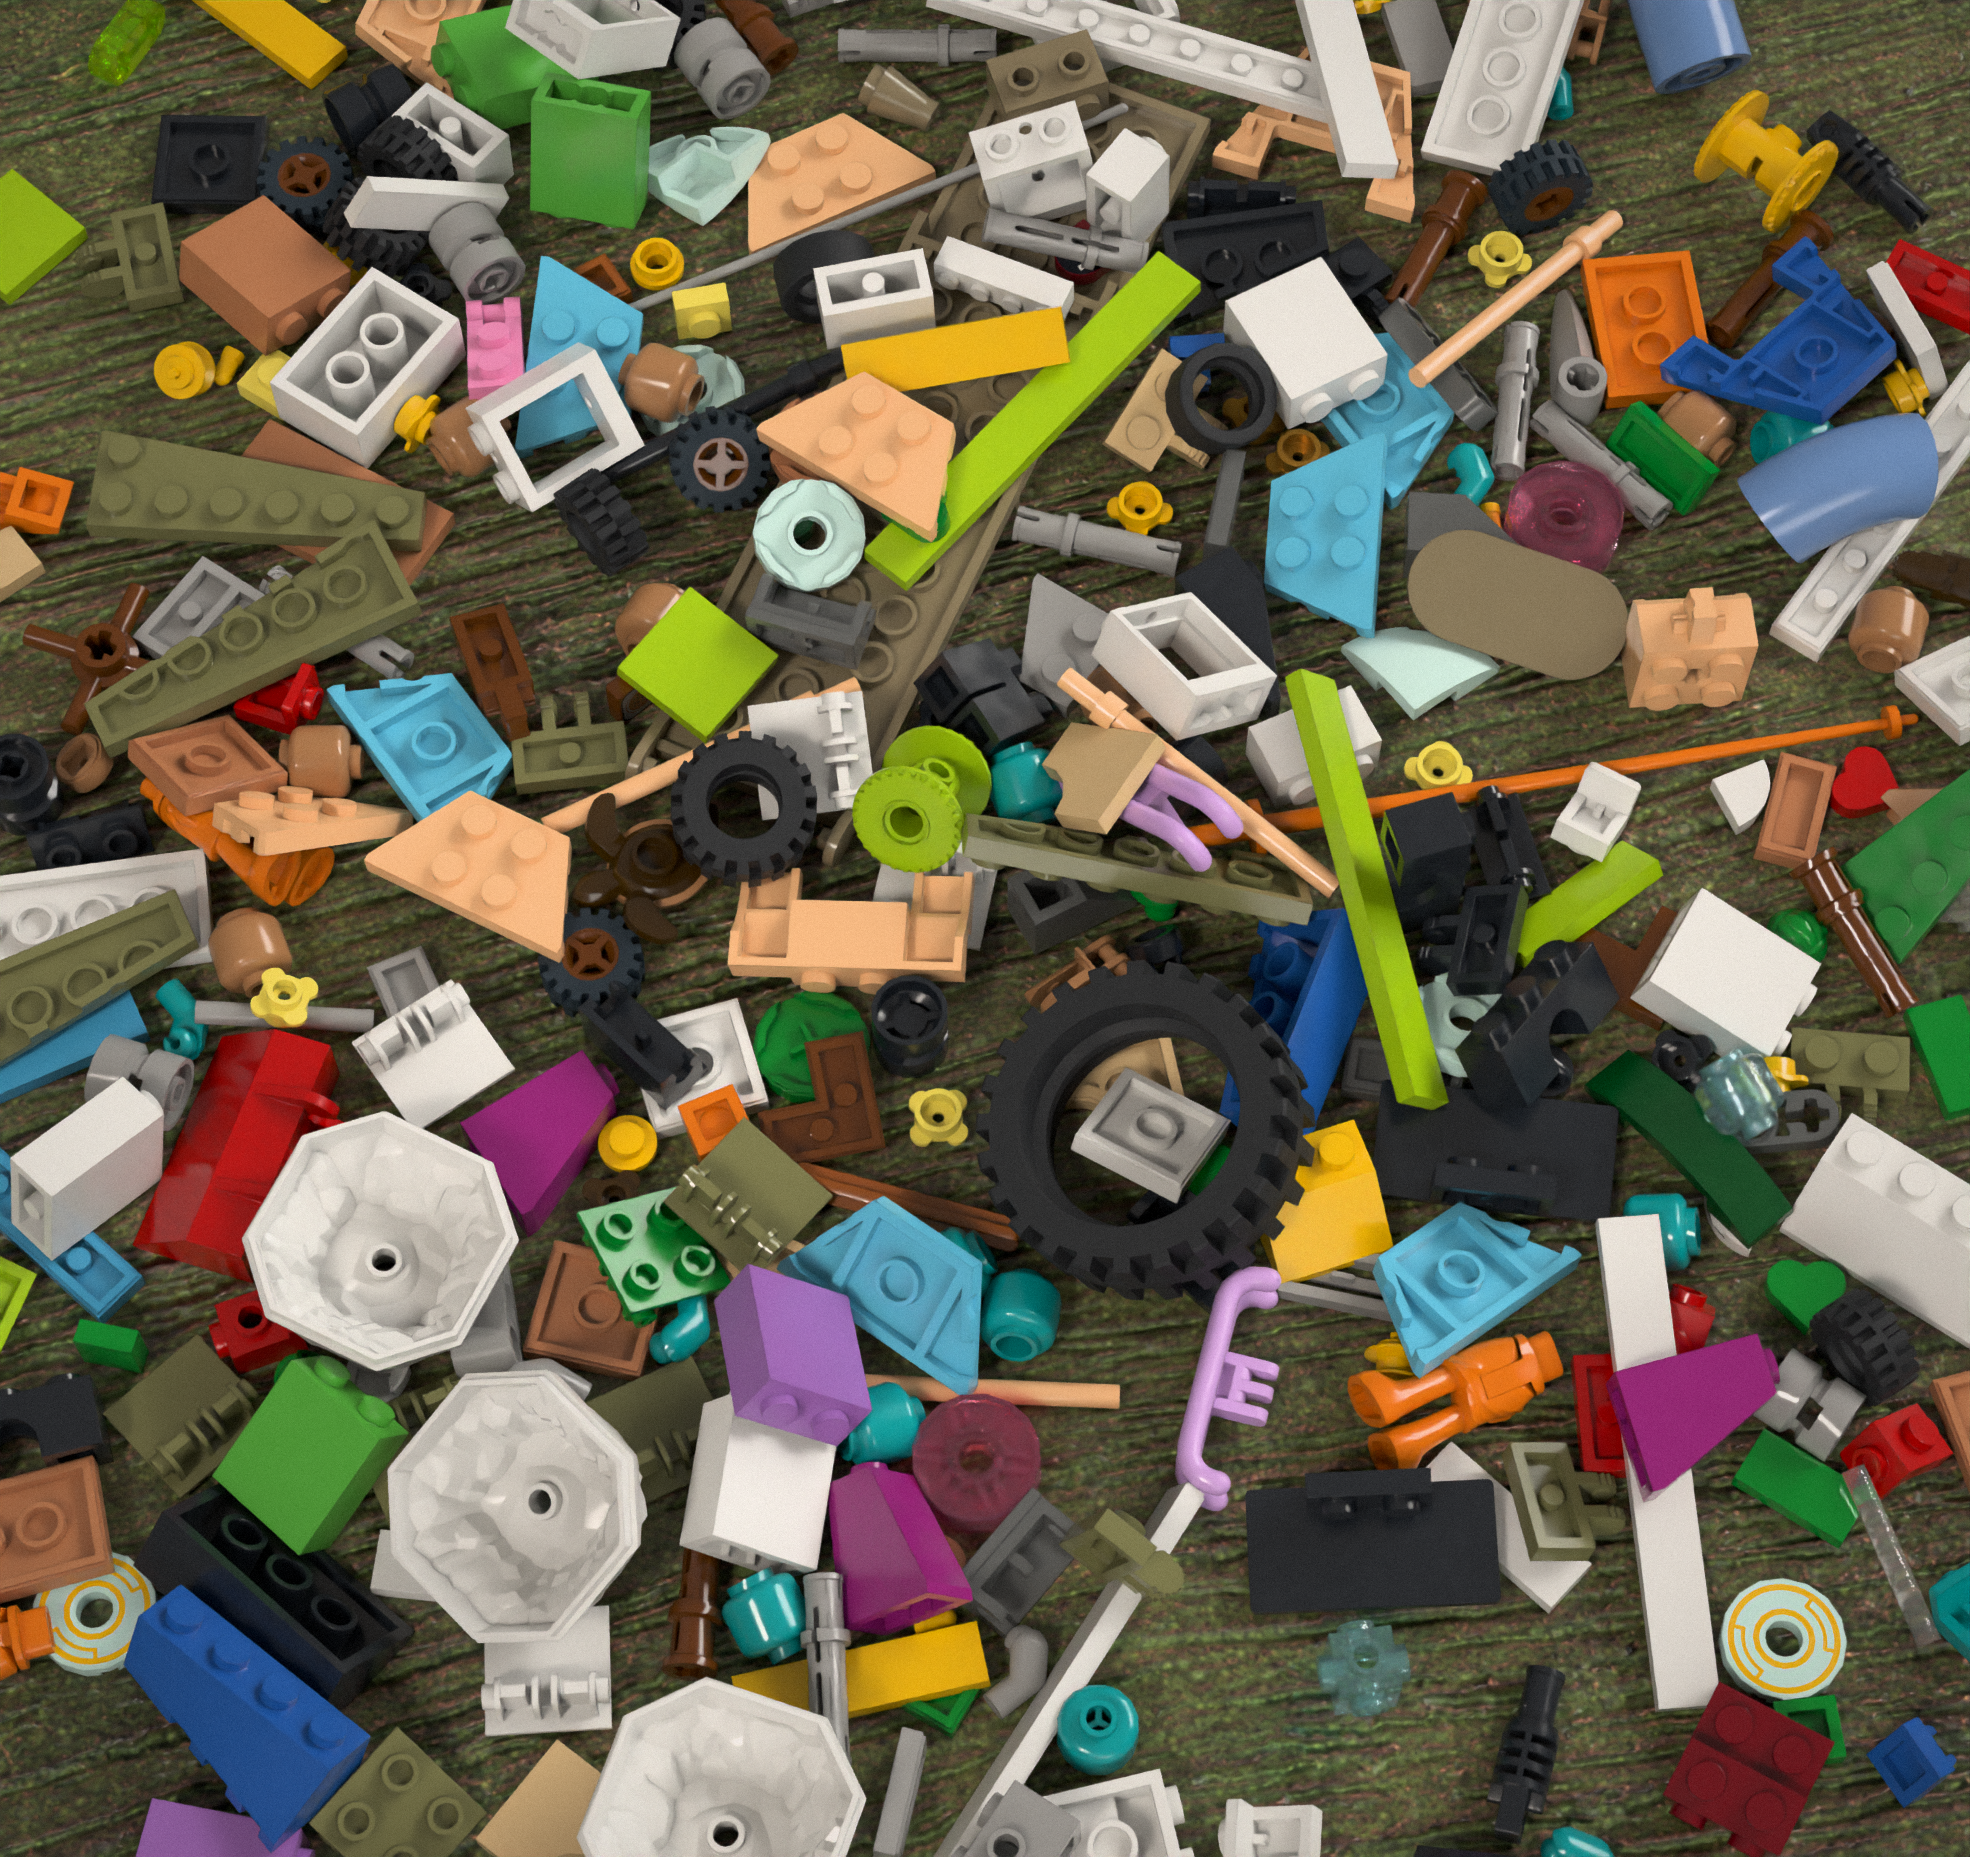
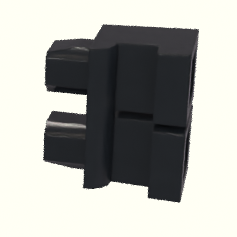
M990 638L942 651L913 682L939 723L943 724L951 721L945 728L952 729L958 734L961 733L966 739L972 741L973 745L982 752L981 754L987 763L995 754L1009 747L1025 743L1053 713V708L1043 693L1034 691L1027 694L1017 680L1023 673L1022 662L1013 648L997 649Z

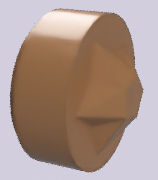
M84 733L72 738L61 749L56 760L55 772L58 779L73 791L78 793L89 792L98 787L107 778L113 766L114 757L109 758L101 739L94 734Z

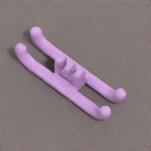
M1156 763L1119 816V819L1168 842L1185 858L1191 868L1198 872H1204L1212 864L1211 854L1201 840L1184 825L1167 797L1171 795L1201 810L1215 823L1220 832L1229 839H1236L1242 834V820L1234 809L1212 789ZM1059 782L1060 787L1063 791V783Z
M1249 1266L1243 1270L1234 1271L1221 1283L1214 1298L1177 1443L1175 1476L1178 1484L1189 1482L1204 1493V1501L1200 1506L1207 1510L1220 1511L1224 1509L1228 1504L1227 1492L1231 1487V1481L1227 1474L1208 1467L1202 1459L1211 1417L1216 1416L1258 1427L1265 1426L1267 1422L1268 1411L1258 1406L1246 1404V1400L1261 1404H1270L1272 1402L1274 1389L1268 1385L1251 1380L1255 1378L1274 1382L1278 1378L1279 1366L1269 1361L1228 1352L1235 1322L1240 1312L1248 1308L1271 1309L1277 1304L1279 1296L1276 1290L1281 1285V1277L1272 1268Z

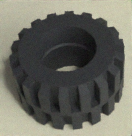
M739 731V738L728 739L727 734L724 733L715 736L714 744L706 747L704 743L693 750V758L689 762L684 760L680 766L676 783L673 782L670 808L673 836L676 844L680 845L683 849V857L691 866L694 863L701 868V875L712 881L713 877L717 876L724 879L723 885L736 887V882H748L749 888L761 886V880L771 877L774 882L783 877L785 869L790 865L794 868L801 861L805 848H809L817 817L816 786H812L811 772L806 763L799 764L796 760L797 752L790 746L786 745L784 749L776 746L775 737L764 734L762 740L751 738L752 731ZM739 781L753 782L763 786L775 797L778 803L779 813L776 823L766 833L754 838L740 839L726 835L713 824L709 816L710 800L719 789Z

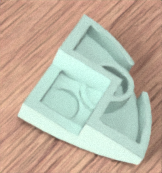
M715 127L710 130L711 136L699 135L686 140L684 135L680 134L658 142L649 147L648 191L679 214L704 226L732 201L752 176L771 143L768 133L744 127Z
M1408 627L1375 631V638L1360 636L1341 647L1342 654L1373 689L1377 691L1384 687L1412 720H1415L1449 696L1454 701H1457L1497 674L1500 666L1486 654L1445 641L1428 631L1412 630Z

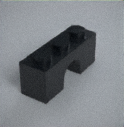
M1453 792L1385 810L1380 838L1389 859L1385 860L1384 864L1403 935L1422 930L1424 920H1427L1428 917L1457 915L1460 898L1464 897L1466 893L1465 874L1471 870V846L1477 843L1476 829L1470 813L1467 810L1460 812Z
M1553 940L1539 947L1535 951L1534 958L1515 980L1506 985L1501 997L1484 1016L1473 1024L1472 1031L1455 1049L1483 1107L1530 1108L1560 1071L1550 1051L1549 1034H1591L1620 999L1593 942Z
M65 1373L51 1377L45 1382L44 1386L24 1391L15 1388L0 1389V1447L15 1439L34 1440L39 1443L41 1457L47 1467L91 1455L95 1458L98 1466L114 1462L107 1422L103 1415L102 1396L91 1375L81 1376L76 1373Z

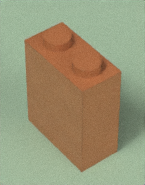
M265 195L181 241L179 280L265 356L284 345H291L297 342L303 334L322 324L349 293L351 270Z

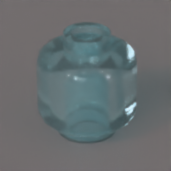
M1737 1048L1698 1071L1702 1080L1696 1085L1694 1094L1712 1126L1719 1134L1728 1136L1740 1131L1745 1140L1748 1141L1777 1124L1772 1112L1782 1106L1785 1095L1760 1054L1749 1053L1744 1055L1741 1049Z

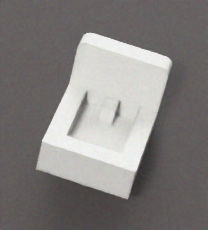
M1596 762L1589 763L1584 771L1577 792L1556 820L1550 838L1567 845L1572 851L1580 855L1589 856L1603 862L1627 825L1640 793L1641 785Z
M1228 1799L1226 1802V1817L1221 1821L1218 1830V1842L1223 1857H1320L1323 1811L1314 1805L1253 1807L1242 1799Z

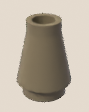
M876 64L866 78L858 97V102L867 107V113L915 126L925 132L932 125L940 108L939 102L927 96L892 65L886 69Z

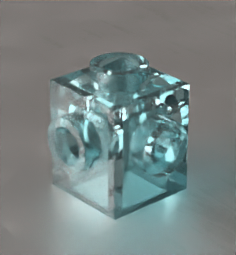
M1358 1620L1342 1624L1337 1627V1633L1328 1634L1324 1655L1316 1656L1320 1690L1322 1694L1331 1693L1334 1715L1352 1713L1355 1717H1369L1385 1713L1390 1707L1397 1706L1402 1682L1410 1681V1666L1405 1644H1394L1391 1625L1374 1627V1622L1370 1620ZM1375 1660L1376 1663L1374 1667L1369 1669L1362 1668L1356 1664V1662Z

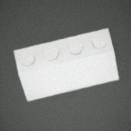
M1851 1113L1793 1205V1213L1785 1219L1779 1231L1970 1349V1184Z

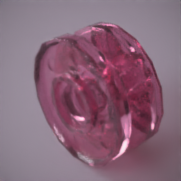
M1555 461L1537 465L1520 476L1509 494L1503 531L1518 545L1601 574L1606 570L1616 554L1618 538L1623 528L1625 508L1618 489L1604 474L1582 463ZM1557 521L1565 522V523L1569 524V526L1560 525V524H1558V523H1556V522H1557Z
M988 1394L960 1395L938 1405L921 1423L912 1445L913 1474L934 1516L945 1526L968 1534L994 1532L1033 1487L1038 1491L1042 1482L1040 1442L1029 1418L1011 1402ZM973 1454H983L993 1460L992 1466L987 1471L979 1474L967 1472L961 1467V1464L968 1456Z

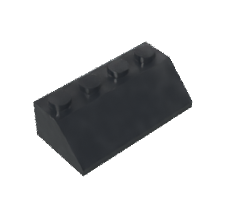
M220 1483L162 1511L133 1564L164 1595H167L180 1584L183 1585L339 1711L347 1707L410 1641L415 1633L409 1625L322 1549L298 1555Z

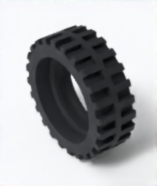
M1146 960L1128 961L1127 974L1115 976L1106 966L1088 971L1090 984L1075 990L1066 981L1051 990L1057 1002L1042 1014L1032 1006L1020 1018L1028 1028L1019 1040L1014 1043L1005 1037L996 1051L1005 1061L999 1076L985 1075L981 1092L991 1100L990 1112L976 1114L975 1132L987 1141L990 1146V1150L977 1154L980 1172L996 1185V1187L988 1191V1194L994 1206L1011 1220L1008 1226L1022 1240L1068 1277L1073 1275L1090 1289L1104 1294L1107 1287H1111L1125 1299L1141 1301L1144 1299L1145 1289H1153L1165 1300L1183 1297L1182 1283L1195 1280L1207 1290L1222 1283L1217 1271L1218 1269L1233 1261L1243 1270L1257 1258L1249 1248L1264 1233L1273 1241L1276 1240L1285 1228L1276 1218L1285 1201L1296 1206L1299 1205L1305 1189L1295 1180L1298 1165L1312 1167L1315 1151L1303 1137V1128L1316 1126L1314 1108L1301 1094L1302 1090L1308 1088V1084L1303 1071L1290 1058V1049L1277 1033L1239 993L1234 995L1221 980L1205 972L1199 980L1185 965L1167 962L1164 974H1158ZM1171 1037L1185 1038L1196 1042L1215 1054L1222 1061L1235 1082L1240 1098L1237 1132L1232 1148L1221 1169L1197 1197L1177 1211L1158 1220L1133 1226H1114L1085 1214L1070 1201L1057 1180L1054 1167L1056 1133L1063 1111L1072 1094L1096 1066L1116 1052L1131 1045L1147 1040Z

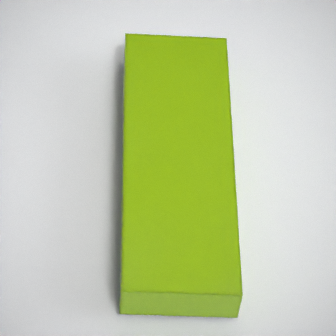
M1621 840L1611 848L1603 862L1595 859L1551 891V895L1543 897L1529 907L1525 913L1516 963L1525 968L1534 958L1535 951L1547 942L1553 940L1574 942L1662 877L1663 873L1658 859Z

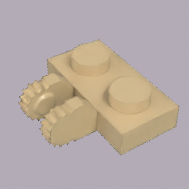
M1160 349L1103 440L1102 445L1146 473L1152 471L1165 448L1192 465L1204 469L1210 459L1208 454L1189 446L1181 437L1175 435V431L1166 414L1165 391L1171 374L1182 361L1164 349ZM1201 373L1193 384L1194 401L1208 380ZM1197 407L1200 415L1210 425L1221 430H1228L1222 422Z

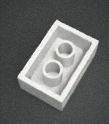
M371 267L270 381L279 418L341 456L368 469L396 437L397 433L394 432L393 426L404 404L415 395H419L427 400L466 356L459 319Z

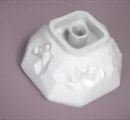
M387 1111L303 1135L242 1237L265 1317L293 1331L311 1345L324 1348L344 1359L376 1372L394 1367L402 1369L427 1357L461 1347L519 1241L493 1162ZM382 1263L395 1264L388 1271H379L375 1268Z
M548 1370L466 1373L387 1470L391 1555L477 1643L560 1641L580 1617L602 1598L605 1590L627 1565L641 1545V1527L643 1521L648 1516L645 1497L640 1486L643 1476L639 1472L637 1455L617 1430L587 1406L580 1396L558 1374Z
M705 1677L623 1716L576 1838L585 1857H846L867 1798L827 1717ZM733 1830L738 1832L736 1842L730 1846H720L714 1841L715 1836L723 1831Z

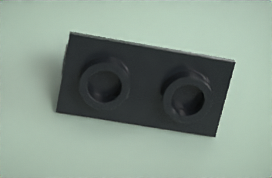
M1200 176L1199 181L1188 182L1187 219L1296 204V185H1286V179H1280V182L1248 181V184H1237V181L1205 180V176Z
M1495 785L1480 789L1476 794L1478 801L1475 805L1464 808L1462 811L1467 810L1473 819L1477 834V843L1474 845L1487 886L1522 884L1529 896L1528 901L1551 895L1552 893L1517 792L1507 795L1501 793L1498 786Z
M124 799L121 804L90 811L91 817L80 820L79 815L48 823L44 821L38 822V828L29 830L28 834H26L38 871L121 860L153 852L154 847L146 826L147 820L142 802L130 804L129 799Z

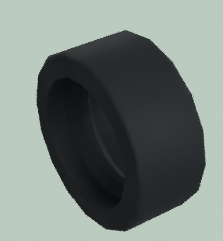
M841 230L812 233L793 241L779 253L773 264L774 279L783 311L790 318L797 321L822 324L815 282H811L815 279L813 268L875 257L872 245L864 236L851 231Z
M1214 343L1186 358L1171 374L1165 391L1166 414L1174 431L1189 446L1207 454H1223L1226 450H1237L1256 440L1271 424L1277 407L1276 384L1267 365L1253 351L1237 344ZM1212 367L1221 368L1232 373L1242 383L1248 396L1249 413L1247 419L1239 427L1232 430H1221L1210 425L1200 415L1193 399V384L1202 371Z

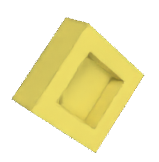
M725 283L672 292L675 324L679 340L692 337L705 339L721 332L732 331L729 298Z
M279 350L267 356L262 354L237 382L240 396L279 418L270 381L291 357Z

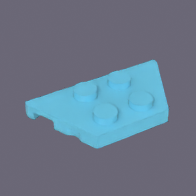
M541 256L525 373L578 342L596 350L630 418H632V409L627 406L624 399V385L619 384L618 377L627 355L630 353L637 355L640 351L644 324L643 313L548 256ZM573 378L520 409L515 452L519 458L532 456L534 449L561 440L568 444L586 438L591 432L599 430Z
M1387 332L1374 334L1388 354L1384 385L1380 386L1368 398L1363 400L1352 399L1333 408L1321 421L1342 448L1376 432H1385L1388 443L1384 502L1391 510L1399 505L1453 422L1454 412L1430 383L1423 388H1419L1410 381L1408 373L1415 364Z
M1376 432L1272 480L1264 572V584L1267 592L1289 602H1300L1310 612L1327 620L1329 617L1335 618L1354 627L1357 634L1365 638H1375L1388 443L1385 432Z
M452 673L427 675L415 681L403 678L379 680L380 688L345 691L344 684L333 685L326 689L328 702L360 745H363L365 752L417 822H420L470 790L491 800L513 768L512 752Z
M882 1196L852 1214L851 1217L842 1223L832 1227L801 1250L780 1261L777 1270L784 1275L847 1295L855 1324L959 1396L966 1398L974 1393L978 1386L982 1262L887 1197Z
M1459 1202L1380 1255L1372 1272L1411 1369L1420 1379L1442 1364L1445 1359L1458 1353L1576 1270L1582 1254L1567 1245L1564 1246L1560 1254L1528 1241L1530 1230L1510 1222L1496 1221L1489 1217L1486 1212Z

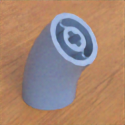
M1626 0L1656 93L1674 94L1707 85L1741 69L1751 60L1752 55L1734 0Z
M1908 412L1883 415L1851 422L1793 444L1737 478V482L1747 501L1783 549L1796 562L1801 564L1819 551L1853 534L1887 523L1917 519L1927 513L1935 498L1938 484V454L1930 427L1919 414Z

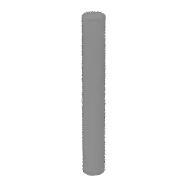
M196 1000L195 1024L277 1028L268 1024L263 1018L256 1017L251 1011L250 1003ZM308 1006L305 1024L300 1027L287 1029L367 1033L373 1029L374 1009Z

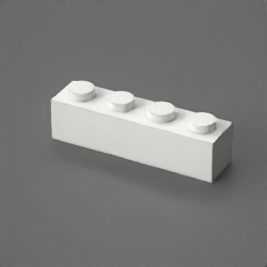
M947 236L933 263L935 281L939 282L944 288L949 290L958 289L970 294L976 300L993 302L1001 305L1011 313H1021L1061 305L1063 319L1065 320L1074 301V282Z

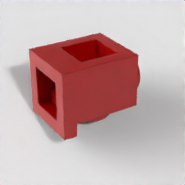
M257 1290L214 1305L219 1321L209 1324L208 1327L219 1359L231 1356L239 1375L278 1362L289 1354L296 1353L298 1350H309L306 1340L265 1317ZM262 1320L261 1323L255 1328L248 1329L242 1327L254 1323L256 1321Z

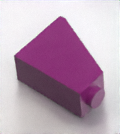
M583 1050L460 1123L469 1151L494 1163L508 1208L527 1237L539 1231L597 1149L599 1134L603 1127L609 1121L618 1117L614 1096L619 1094L620 1091L613 1076L603 1063L594 1067Z
M1757 1333L1614 1372L1607 1381L1606 1387L1643 1502L1654 1500L1759 1411L1777 1393L1775 1385L1780 1383L1778 1365L1771 1349H1762Z
M866 1462L853 1466L850 1469L851 1474L830 1483L828 1505L835 1573L843 1575V1617L845 1629L887 1636L973 1601L972 1589L914 1475L888 1470L885 1463Z

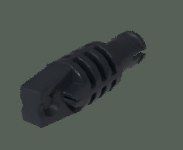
M1830 110L1808 128L1806 138L1812 147L1824 140H1830L1836 145L1839 153L1832 172L1847 184L1866 204H1879L1908 234H1913L1918 230L1917 221L1923 226L1930 218L1934 209L1927 205L1901 180L1903 175L1900 172V167L1890 160L1863 132Z
M1541 1665L1527 1666L1526 1680L1517 1716L1510 1718L1509 1722L1504 1725L1487 1796V1802L1499 1805L1494 1832L1495 1838L1500 1841L1520 1845L1528 1813L1532 1812L1542 1815L1560 1742L1558 1730L1553 1725L1562 1686L1566 1680L1565 1674L1554 1668Z

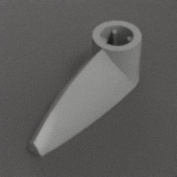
M1564 289L1556 295L1552 316L1549 358L1551 399L1577 423L1587 426L1594 422L1600 414L1608 376L1603 365L1594 359L1585 323L1572 293Z
M509 1261L461 1347L450 1350L458 1379L462 1378L466 1373L506 1372L516 1362L524 1361Z

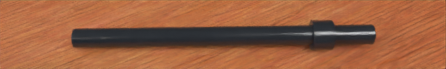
M841 347L809 363L805 358L786 367L787 374L717 407L716 410H723L724 406L734 408L735 412L739 414L743 412L750 417L798 393L801 398L819 389V382L845 370ZM676 428L644 443L645 446L601 471V475L604 473L609 478L610 484H613L668 457L670 441L676 435Z

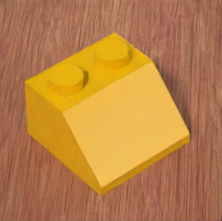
M1354 1119L1303 1135L1315 1149L1312 1167L1298 1165L1295 1180L1305 1191L1298 1206L1285 1201L1276 1216L1285 1226L1276 1240L1273 1241L1265 1233L1260 1237L1272 1269L1280 1274L1281 1284L1291 1280L1292 1282L1300 1283L1331 1273L1332 1271H1338L1355 1265L1354 1260L1375 1253L1382 1255L1393 1247L1376 1170Z

